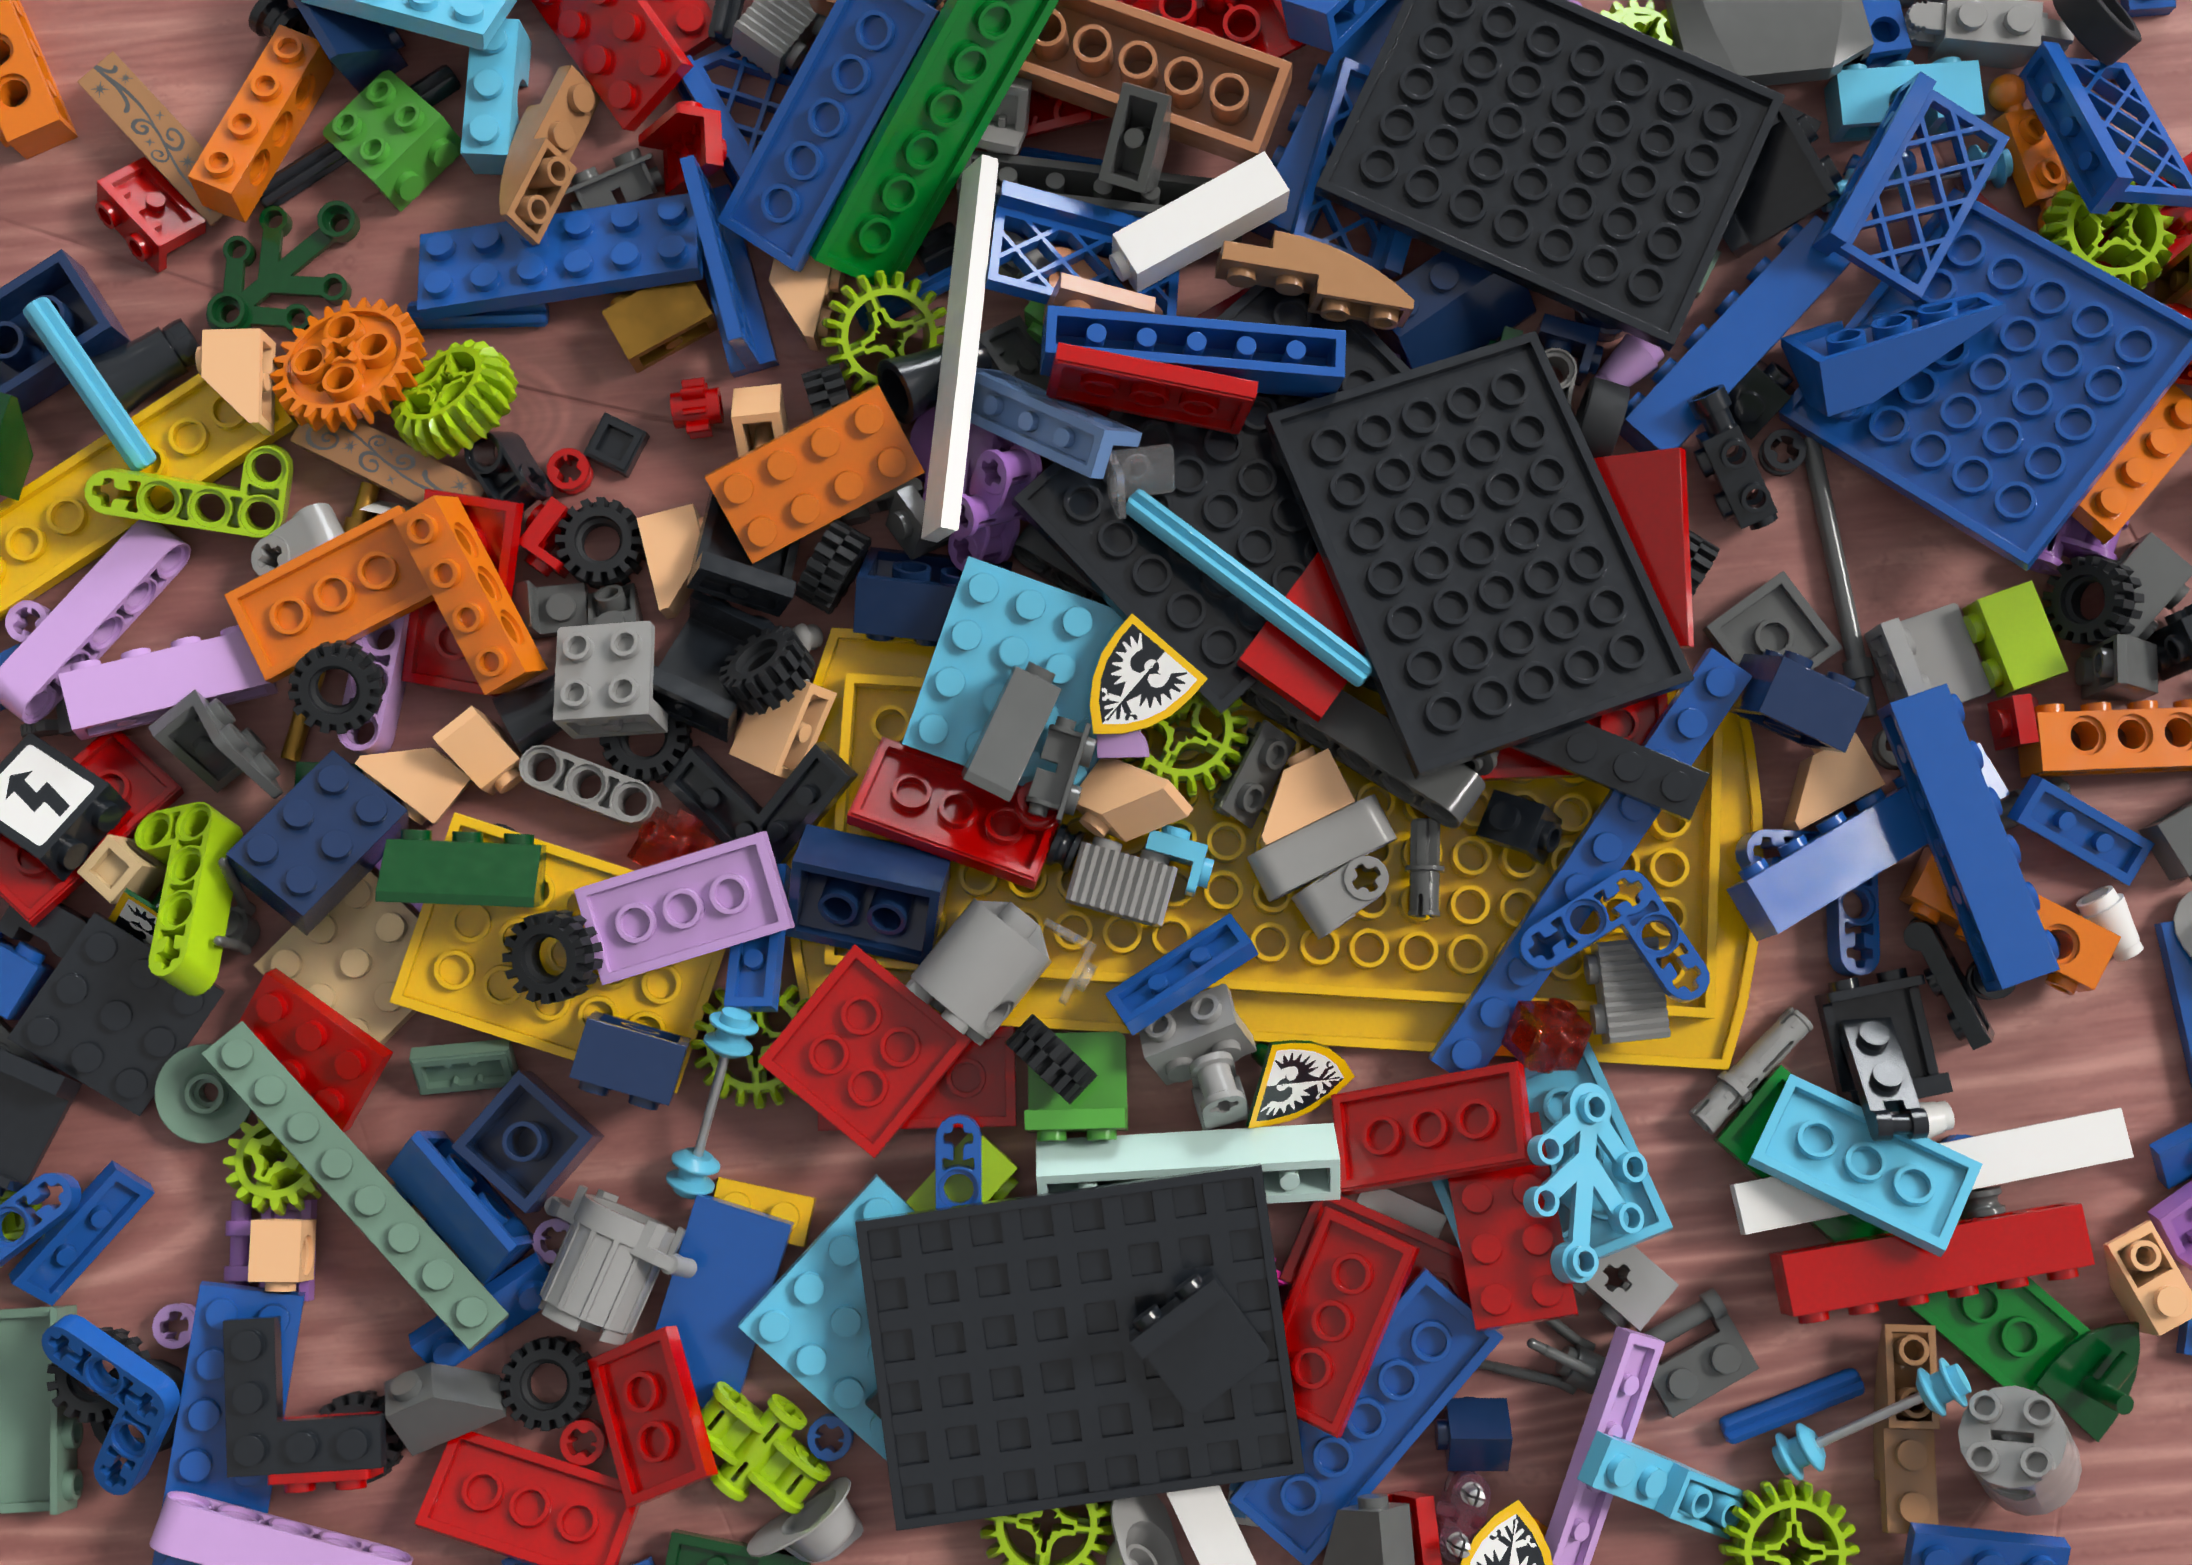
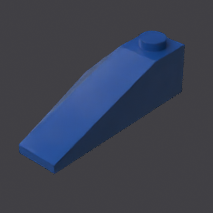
M1982 292L1923 304L1917 308V315L1914 316L1907 314L1889 315V311L1872 314L1873 322L1869 325L1844 329L1842 321L1823 324L1780 338L1781 347L1807 404L1827 417L1843 418L1854 414L1858 407L1874 403L2006 314V304Z

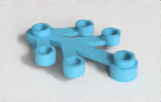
M1582 1083L1574 1086L1563 1099V1117L1544 1134L1532 1137L1527 1146L1528 1156L1535 1165H1554L1562 1159L1563 1144L1576 1135L1574 1154L1541 1185L1530 1187L1523 1197L1524 1208L1530 1216L1535 1218L1550 1217L1558 1211L1559 1198L1572 1187L1568 1242H1562L1557 1245L1552 1251L1550 1259L1553 1274L1559 1281L1566 1284L1589 1281L1599 1266L1598 1256L1594 1249L1589 1246L1593 1192L1608 1214L1610 1227L1617 1234H1634L1639 1232L1644 1225L1642 1209L1635 1203H1625L1596 1158L1597 1142L1612 1162L1614 1177L1621 1183L1642 1181L1647 1174V1162L1642 1154L1627 1150L1609 1122L1612 1113L1610 1099L1607 1093L1594 1083ZM1588 1104H1590L1591 1113L1589 1112ZM1543 1142L1548 1146L1549 1153L1547 1158L1542 1152ZM1628 1160H1629V1161L1631 1162V1164H1632V1174H1631V1175L1629 1174V1172H1628V1170H1627V1162H1628ZM1540 1193L1542 1194L1545 1200V1205L1543 1209H1541L1538 1204V1197ZM1625 1211L1629 1216V1223L1627 1226L1623 1219ZM1578 1256L1580 1259V1268L1577 1263Z

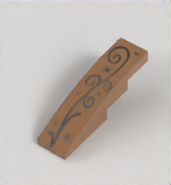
M114 51L77 81L212 227L225 216L202 205L188 178L190 171L204 148Z
M357 421L353 431H350L346 423L342 422L335 433H331L325 424L317 432L313 431L309 423L303 426L298 424L290 439L299 448L336 464L344 471L374 484L392 496L414 506L424 501L425 489H436L486 498L488 496L480 482L432 457L425 458L411 446L360 421Z

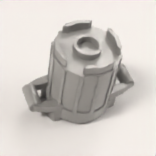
M579 1185L573 1200L552 1196L546 1200L544 1205L545 1212L548 1215L561 1218L570 1223V1226L539 1295H541L542 1300L538 1309L543 1310V1316L572 1331L577 1332L579 1326L594 1332L603 1330L599 1341L623 1345L629 1333L633 1334L660 1270L668 1275L691 1278L697 1271V1264L695 1260L683 1257L677 1253L687 1230L679 1226L677 1231L650 1216L617 1203L619 1196L598 1189L596 1196L586 1194L588 1187Z

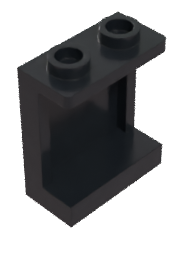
M710 489L687 588L780 617L794 596L797 581L791 579L801 538L752 564Z
M1906 968L1876 973L1878 983L1861 987L1858 977L1828 983L1830 993L1815 996L1839 1097L1861 1106L1839 1037L1838 1030L1841 1021L1891 1017L1918 1099L1953 1092L1949 1072L1939 1073L1919 991V985L1926 984L1924 974L1908 977Z

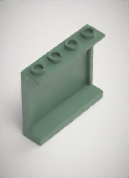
M77 1305L0 1309V1514L50 1511V1515H58L77 1508V1500L82 1495L83 1475L81 1470L77 1469V1449L80 1447L83 1439V1424L78 1422L79 1418L77 1417L68 1418L62 1413L66 1410L65 1406L55 1407L52 1399L57 1397L58 1393L57 1390L48 1391L46 1382L55 1381V1374L47 1373L48 1364L53 1362L46 1356L41 1343L42 1335L46 1329L66 1315H77Z

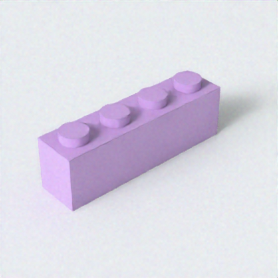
M239 625L225 628L220 631L221 636L201 640L198 636L180 638L171 642V648L151 652L150 648L132 649L122 653L120 660L101 664L100 660L81 661L71 665V671L58 674L71 729L80 740L154 723L195 689L209 702L217 698L225 706L276 694L278 690L276 682L272 684L265 681Z

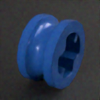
M834 1413L820 1416L810 1426L807 1434V1444L811 1453L823 1461H836L842 1458L852 1447L854 1441V1431ZM826 1424L830 1429H834L837 1426L842 1429L844 1436L838 1439L839 1442L843 1443L840 1449L836 1450L832 1445L823 1448L819 1444L818 1438H821L823 1433L818 1430L822 1425Z

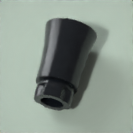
M179 318L163 327L162 330L158 326L130 342L90 357V359L129 415L147 398L170 382L188 373L187 367L196 364V349L200 345L183 320Z
M979 340L976 368L991 369L992 362L988 350ZM943 343L912 354L883 359L878 363V385L899 422L909 424L936 406Z
M555 673L522 688L491 697L502 721L522 755L532 746L541 745L563 730L553 721Z

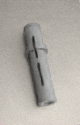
M1789 1006L1769 1030L1751 1046L1729 1071L1723 1070L1716 1077L1717 1083L1711 1091L1689 1111L1692 1119L1705 1131L1714 1134L1724 1120L1740 1104L1746 1105L1753 1098L1752 1092L1758 1087L1759 1083L1813 1029L1809 1019L1799 1010H1794L1793 1007Z

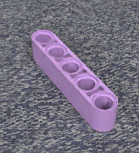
M138 520L0 666V704L26 724L37 723L46 717L64 698L58 674L71 671L70 666L85 660H99L184 568L190 558V546L161 523Z
M409 614L355 642L363 646L362 652L367 655L371 652L376 657L374 663L377 668L382 667L386 683L380 707L370 720L364 723L373 722L375 729L372 739L365 744H359L357 734L360 728L355 731L350 729L345 734H337L340 742L347 749L360 755L386 753L394 742L406 682L401 681ZM388 629H394L395 639L388 648L379 650L377 646L379 636ZM348 674L342 705L350 703L356 695V683L350 674Z
M170 1491L167 1493L149 1543L151 1548L162 1554L202 1565H412L414 1560L408 1553L391 1546L183 1491Z

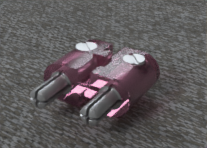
M1451 1471L1443 1487L1441 1495L1443 1501L1438 1500L1436 1518L1440 1551L1445 1559L1452 1563L1460 1564L1461 1558H1467L1470 1555L1468 1551L1471 1550L1470 1542L1480 1528L1483 1527L1487 1517L1491 1490L1487 1481L1477 1471Z

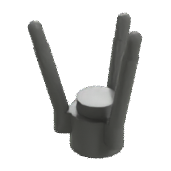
M223 857L218 860V864L230 890L233 892L237 906L230 907L226 935L216 936L213 939V943L247 956L251 953L252 947L257 943L260 936L259 923L252 917L256 911V905L248 900L229 861Z
M1559 1319L1544 1322L1574 1345V1347L1566 1345L1560 1351L1533 1338L1528 1339L1527 1346L1556 1361L1555 1372L1561 1376L1484 1360L1478 1367L1479 1369L1557 1387L1572 1395L1576 1392L1577 1388L1592 1395L1606 1357L1594 1352L1595 1343L1580 1337Z

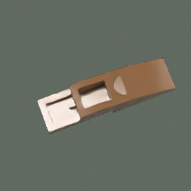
M573 65L559 67L541 103L527 106L511 142L503 168L499 195L500 215L532 245L540 244L578 169L570 162V159L601 100L593 86Z
M1275 230L1268 248L1224 240L1216 261L1214 278L1226 280L1235 287L1248 288L1259 285L1275 288L1278 293L1283 295L1310 294L1308 312L1320 314L1322 318L1329 321L1342 322L1353 319L1368 322L1370 326L1377 329L1390 330L1396 327L1403 328L1414 309V299L1374 267L1330 245L1299 235Z
M1882 1324L1876 1366L1874 1412L1918 1393L1916 1387L1918 1368L1922 1367L1929 1374L1938 1371L1935 1325ZM1924 1402L1873 1424L1874 1480H1880L1882 1533L1908 1534L1910 1522L1939 1525L1934 1430H1940V1415L1928 1409Z

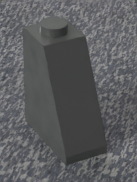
M1030 661L1025 670L1014 665L961 772L964 780L1010 802L1062 690L1060 687L1052 684L1056 674Z
M1364 1494L1357 1496L1358 1504L1337 1510L1322 1565H1415L1409 1503L1388 1502L1387 1494Z

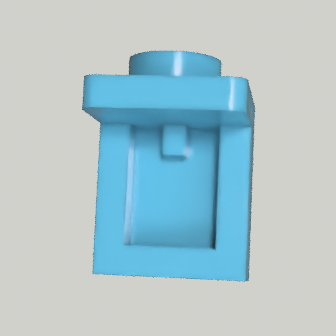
M1170 825L1162 827L1161 832L1151 831L1145 850L1169 856L1170 861L1192 866L1184 895L1194 897L1197 886L1207 889L1215 861L1205 857L1208 845L1189 840L1191 832Z

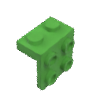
M389 70L380 73L323 130V135L329 143L363 172L400 212L417 198L461 154V138L445 118Z
M1117 1031L1054 1033L1098 1076L1070 1105L1028 1066V1110H1024L1025 1131L1037 1133V1142L1067 1141V1132H1087L1088 1141L1117 1140V1131H1128L1125 1036Z

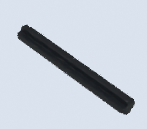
M446 64L435 69L409 87L433 107L459 90L461 84L452 69ZM326 140L276 172L259 202L264 208L273 205L280 206L349 160Z

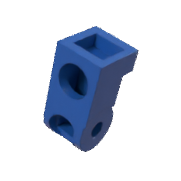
M1862 0L1874 45L1869 56L1863 60L1860 59V56L1855 58V64L1860 63L1867 65V68L1886 67L1895 61L1906 60L1912 45L1900 1Z

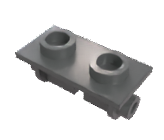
M639 148L612 158L616 168L600 175L595 166L575 174L571 180L573 186L567 188L565 195L573 191L576 193L578 200L570 203L573 211L617 204L612 190L619 187L627 203L649 194L657 193L656 187L665 183L657 166L648 170L645 160L652 158V153L642 156Z
M1057 716L1055 725H1049V732L1040 759L1058 764L1056 772L1037 767L1029 794L1025 800L1030 803L1027 811L1030 814L1046 818L1049 810L1058 812L1056 817V823L1061 824L1064 813L1074 816L1082 791V787L1074 785L1079 765L1089 768L1098 740L1089 737L1090 723H1086L1084 732L1081 733L1074 731L1077 722Z
M1263 720L1262 723L1257 722L1253 729H1247L1246 734L1249 740L1247 746L1240 747L1238 751L1243 756L1238 770L1230 769L1231 777L1227 781L1223 780L1219 790L1212 797L1216 801L1212 807L1214 811L1229 818L1232 816L1251 829L1296 744L1295 740L1267 720Z

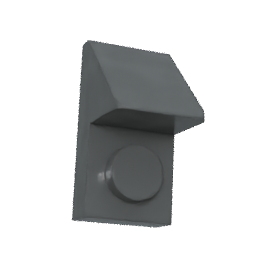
M527 580L513 586L512 601L532 639L557 637V630L560 627L588 625L589 590L585 582L536 587Z

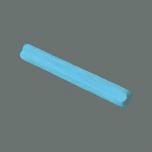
M41 297L27 304L23 309L24 316L130 470L141 471L152 465L157 459L156 454L47 297Z

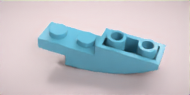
M1600 1431L1596 1432L1577 1477L1578 1480L1593 1488L1653 1509L1670 1519L1728 1540L1731 1536L1721 1531L1720 1528H1726L1727 1525L1736 1526L1740 1521L1739 1518L1729 1512V1507L1735 1505L1742 1508L1745 1502L1742 1495L1744 1490L1635 1443L1614 1435L1612 1437Z

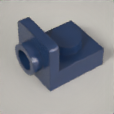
M1545 313L1536 330L1544 350L1561 348L1568 351L1573 357L1578 358L1575 385L1581 386L1588 373L1596 374L1602 358L1604 347L1596 345L1600 328Z

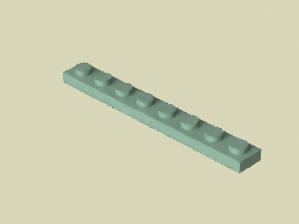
M243 1021L201 1053L205 1060L470 1352L509 1317L507 1311Z

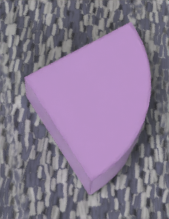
M1140 730L1125 734H1097V758L1150 757L1147 740Z

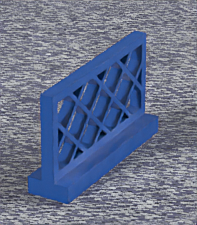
M2043 41L2019 74V77L2023 79L2025 94L2089 212L2107 214L2115 202L2192 207V175L2127 63L2115 62L2107 66L2099 60L2066 57L2059 43ZM2106 79L2116 80L2119 87H2117L2116 85H2114ZM2092 89L2093 91L2097 92V93L2100 94L2101 96L2105 97L2106 99H2108L2109 101H2111L2112 103H2114L2115 106L2112 105L2111 103H2109L2108 101L2104 100L2103 98H2101V97L2098 96L2097 94L2093 93V92L2090 91V90ZM2120 108H2122L2123 110L2127 111L2128 113H2130L2131 115H2133L2134 117H2136L2138 120L2134 119L2133 117H2131V116L2128 115L2127 113L2123 112L2122 110H2120ZM2109 123H2112L2113 125L2117 126V127L2120 128L2121 130L2125 131L2126 133H2128L2129 135H2131L2132 137H2134V139L2130 138L2129 136H2127L2126 134L2122 133L2121 131H2119V130L2116 129L2115 127L2111 126ZM2140 141V142H2142L2143 144L2147 145L2148 147H2150L2151 149H2153L2154 151H2156L2157 154L2154 153V152H2152V151L2149 150L2148 148L2144 147L2143 145H2141V144L2138 143V142ZM2129 156H2130L2131 158H2133L2134 160L2138 161L2139 163H2141L2142 165H2144L2145 167H2147V168H2149L2150 170H2152L2153 173L2149 172L2148 170H2146L2145 168L2141 167L2140 165H2138V164L2135 163L2134 161L2130 160V159H2129ZM2160 175L2161 177H2163V178L2166 179L2167 181L2171 182L2172 184H2174V185L2176 186V188H2174L2173 186H2171V185L2168 184L2167 182L2163 181V180L2160 179L2158 176ZM2134 181L2139 185H2130V183Z
M728 45L695 61L691 55H688L687 58L693 67L675 87L683 101H696L701 103L703 108L721 111L722 138L725 139L727 144V155L722 169L734 189L754 153L757 141H760L765 133L761 129L766 113L775 114L780 105L771 102L776 83L790 87L799 69L797 67L795 70H791L786 67L787 75L781 73L777 79L772 78L770 73H765L762 68L748 63L747 57L743 56L742 60L736 59L741 57L739 51H734L731 45ZM718 66H724L738 72L733 87L730 89L712 83L707 71ZM745 73L770 81L764 99L739 92ZM721 97H722V98H725V99H728V102H727V105H726V106H725L723 100L721 99ZM735 102L760 109L755 128L734 121L731 113ZM743 136L751 138L749 146Z
M1344 57L1339 60L1290 234L1303 236L1337 248L1374 267L1386 277L1392 279L1402 274L1412 237L1379 222L1376 226L1374 220L1359 214L1360 220L1343 228L1333 209L1332 201L1314 194L1322 168L1325 167L1328 159L1325 160L1327 150L1331 155L1336 145V140L1332 134L1335 123L1346 117L1348 119L1354 107L1345 89L1349 74L1364 80L1365 83L1372 69L1369 66ZM1341 105L1344 112L1338 115ZM1315 195L1318 200V203L1312 205ZM1320 207L1333 231V234L1323 239L1304 232L1309 213ZM1364 224L1372 241L1368 257L1354 252L1345 234ZM1336 238L1339 246L1329 241Z
M1921 71L1900 87L1812 244V247L1827 256L1836 252L1915 302L1921 299L2010 139L2009 136L1933 90L1937 81ZM1929 107L1944 115L1949 132L1929 136L1924 120ZM1916 132L1917 140L1911 141L1913 135ZM1976 135L1989 143L1991 146L1985 157L1970 162L1963 137ZM1951 140L1958 165L1938 169L1931 144ZM1920 147L1927 172L1907 176L1902 155L1905 150ZM1978 168L1975 175H1973L1972 169ZM1960 172L1965 193L1961 199L1947 202L1941 177ZM1892 173H1894L1895 179L1888 181ZM1929 180L1936 205L1916 209L1909 184ZM1898 187L1904 212L1884 217L1879 196L1883 190ZM1956 208L1953 215L1951 216L1950 209ZM1871 212L1873 220L1866 221ZM1938 212L1943 233L1940 239L1925 242L1918 217ZM1907 220L1914 245L1893 249L1887 224ZM1875 227L1882 252L1869 255L1854 246L1853 243L1860 230ZM1934 248L1929 257L1927 249ZM1916 252L1921 273L1915 283L1900 274L1896 260L1897 256Z
M694 155L680 158L702 242L703 272L730 373L736 378L778 366L777 354L746 239L717 221L733 190L729 184L713 188Z
M1003 180L994 202L985 289L1047 304L1054 288L1046 278L1058 271L1079 277L1071 265L1083 259L1098 275L1090 280L1126 289L1117 279L1118 277L1113 268L1109 270L1097 255L1109 258V255L1112 254V234L1142 217ZM1003 230L1027 236L1029 239L1016 245ZM1051 243L1073 248L1076 252L1062 257ZM1036 248L1049 263L1051 262V264L1038 270L1024 255ZM1012 260L1025 276L1016 279L998 274L999 266ZM1179 270L1138 292L1156 297L1155 303L1161 308L1163 315L1176 316Z

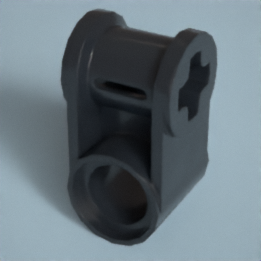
M489 431L487 439L481 438L476 441L471 450L464 448V457L467 465L472 469L488 498L524 503L522 519L525 515L524 511L538 500L545 501L552 496L553 487L550 480L539 468L526 447L524 440L518 434ZM495 447H497L498 450L497 459H495L494 456Z

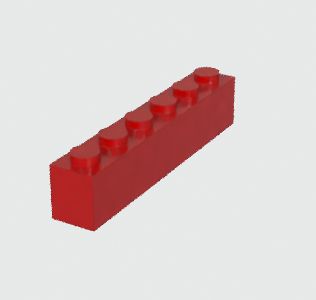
M2067 1202L1959 1220L1947 1249L1941 1257L1889 1232L1769 1253L1780 1312L1788 1316L1798 1317L1799 1324L1829 1320L1828 1311L1847 1308L1849 1315L1874 1313L1880 1311L1878 1302L1897 1299L1899 1307L1925 1304L1930 1302L1929 1293L1947 1291L1948 1298L1972 1296L1979 1294L1978 1285L1993 1282L1997 1283L1998 1289L2024 1287L2029 1285L2028 1276L2045 1273L2048 1281L2071 1279L2079 1276L2077 1268L2095 1265L2082 1204Z

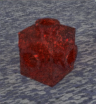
M657 806L651 817L642 824L638 838L626 857L645 868L713 847L716 841L700 832L704 822L679 808L673 816Z
M1550 998L1549 1001H1518L1501 1044L1524 1064L1529 1071L1550 1074L1553 1071H1576L1593 1027L1577 1013V1008L1566 1000Z

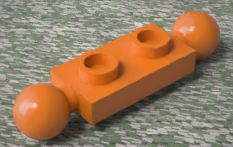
M2003 74L1994 79L1988 89V100L1991 106L2000 112H2004L1992 123L1994 128L2010 137L2005 148L2009 149L2013 158L2012 176L2024 208L2040 206L2041 208L2037 219V229L2039 231L2046 224L2041 220L2043 212L2049 206H2052V198L2059 191L2066 190V186L2069 183L2056 149L2034 108L2024 109L2023 103L2027 95L2025 94L2023 79L2015 74Z

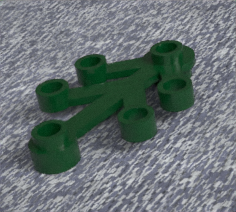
M343 201L326 203L320 209L317 216L319 228L281 259L283 237L290 233L293 222L283 208L275 205L265 208L259 218L263 234L258 279L245 290V268L255 261L256 249L243 236H232L227 239L223 246V254L226 258L223 292L212 297L207 306L206 318L211 329H248L252 326L287 328L293 333L292 330L294 328L306 330L310 327L307 317L310 315L314 317V315L302 304H292L286 309L260 307L259 305L271 295L321 297L334 306H340L343 300H349L352 294L351 286L339 274L331 273L324 277L295 275L335 242L346 243L357 236L360 230V219L355 211ZM273 217H283L280 226L276 228L269 227ZM340 220H349V225L343 231H335V226ZM246 246V252L242 257L233 258V252L237 247ZM333 284H342V290L338 295L329 296L328 291ZM239 310V316L233 322H226V316L230 311ZM304 313L306 317L304 323L300 326H292L293 318L297 314Z

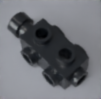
M1723 384L1716 385L1691 397L1687 401L1695 420L1701 419L1706 430L1696 435L1701 449L1693 453L1704 477L1707 478L1713 475L1718 484L1720 492L1714 494L1713 497L1723 519L1727 521L1733 518L1741 529L1749 526L1751 530L1763 528L1778 519L1776 514L1778 511L1752 456L1751 449L1747 445L1739 425L1734 421L1728 406L1732 402ZM1736 445L1735 450L1727 454L1728 449ZM1755 489L1754 493L1747 497V494Z

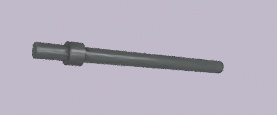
M1811 437L1804 438L1807 448L1804 462L1846 661L1842 663L1844 676L1856 682L1855 691L1870 697L1861 719L1878 716L1871 679L1875 677L1872 658L1866 657L1822 446Z

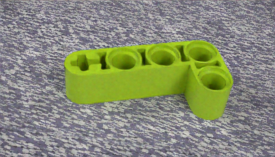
M274 444L263 445L252 450L246 456L243 464L241 487L110 468L93 474L87 480L84 488L85 499L96 512L105 515L264 538L286 522L294 470L293 460L283 447ZM269 453L279 459L282 471L276 480H267L259 475L256 469V462L261 454ZM113 479L115 488L126 491L138 489L136 498L123 496L109 503V495L101 492V486L110 483ZM155 486L166 487L172 492L175 503L170 512L159 511L152 505L150 495ZM205 494H214L223 500L225 513L220 520L207 518L203 514L200 503ZM255 502H265L273 508L275 521L272 526L260 527L252 521L250 509Z
M194 802L152 812L140 822L135 832L137 847L167 866L148 967L151 973L189 996H198L205 993L216 981L219 973L223 948L215 945L213 939L216 936L226 935L233 892L230 890L221 872L218 860L223 857L227 859L226 853L243 837V831L240 826L205 802Z

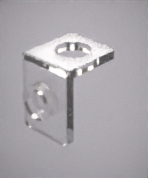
M1170 444L1111 451L1107 465L1108 498L1118 520L1126 519V498H1129L1136 490L1142 489L1149 495L1170 493L1175 490L1174 449Z
M1046 918L1043 922L1044 928L1085 950L1058 1000L1061 1005L1066 1007L1075 989L1084 993L1098 967L1090 963L1097 950V944Z

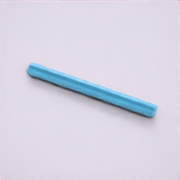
M1138 489L1128 498L1124 506L1127 515L1351 684L1360 687L1369 678L1373 667L1366 657L1144 490Z

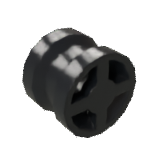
M259 0L253 7L248 20L249 27L258 36H267L270 39L279 24L305 35L309 30V25L299 9L289 7L288 0Z

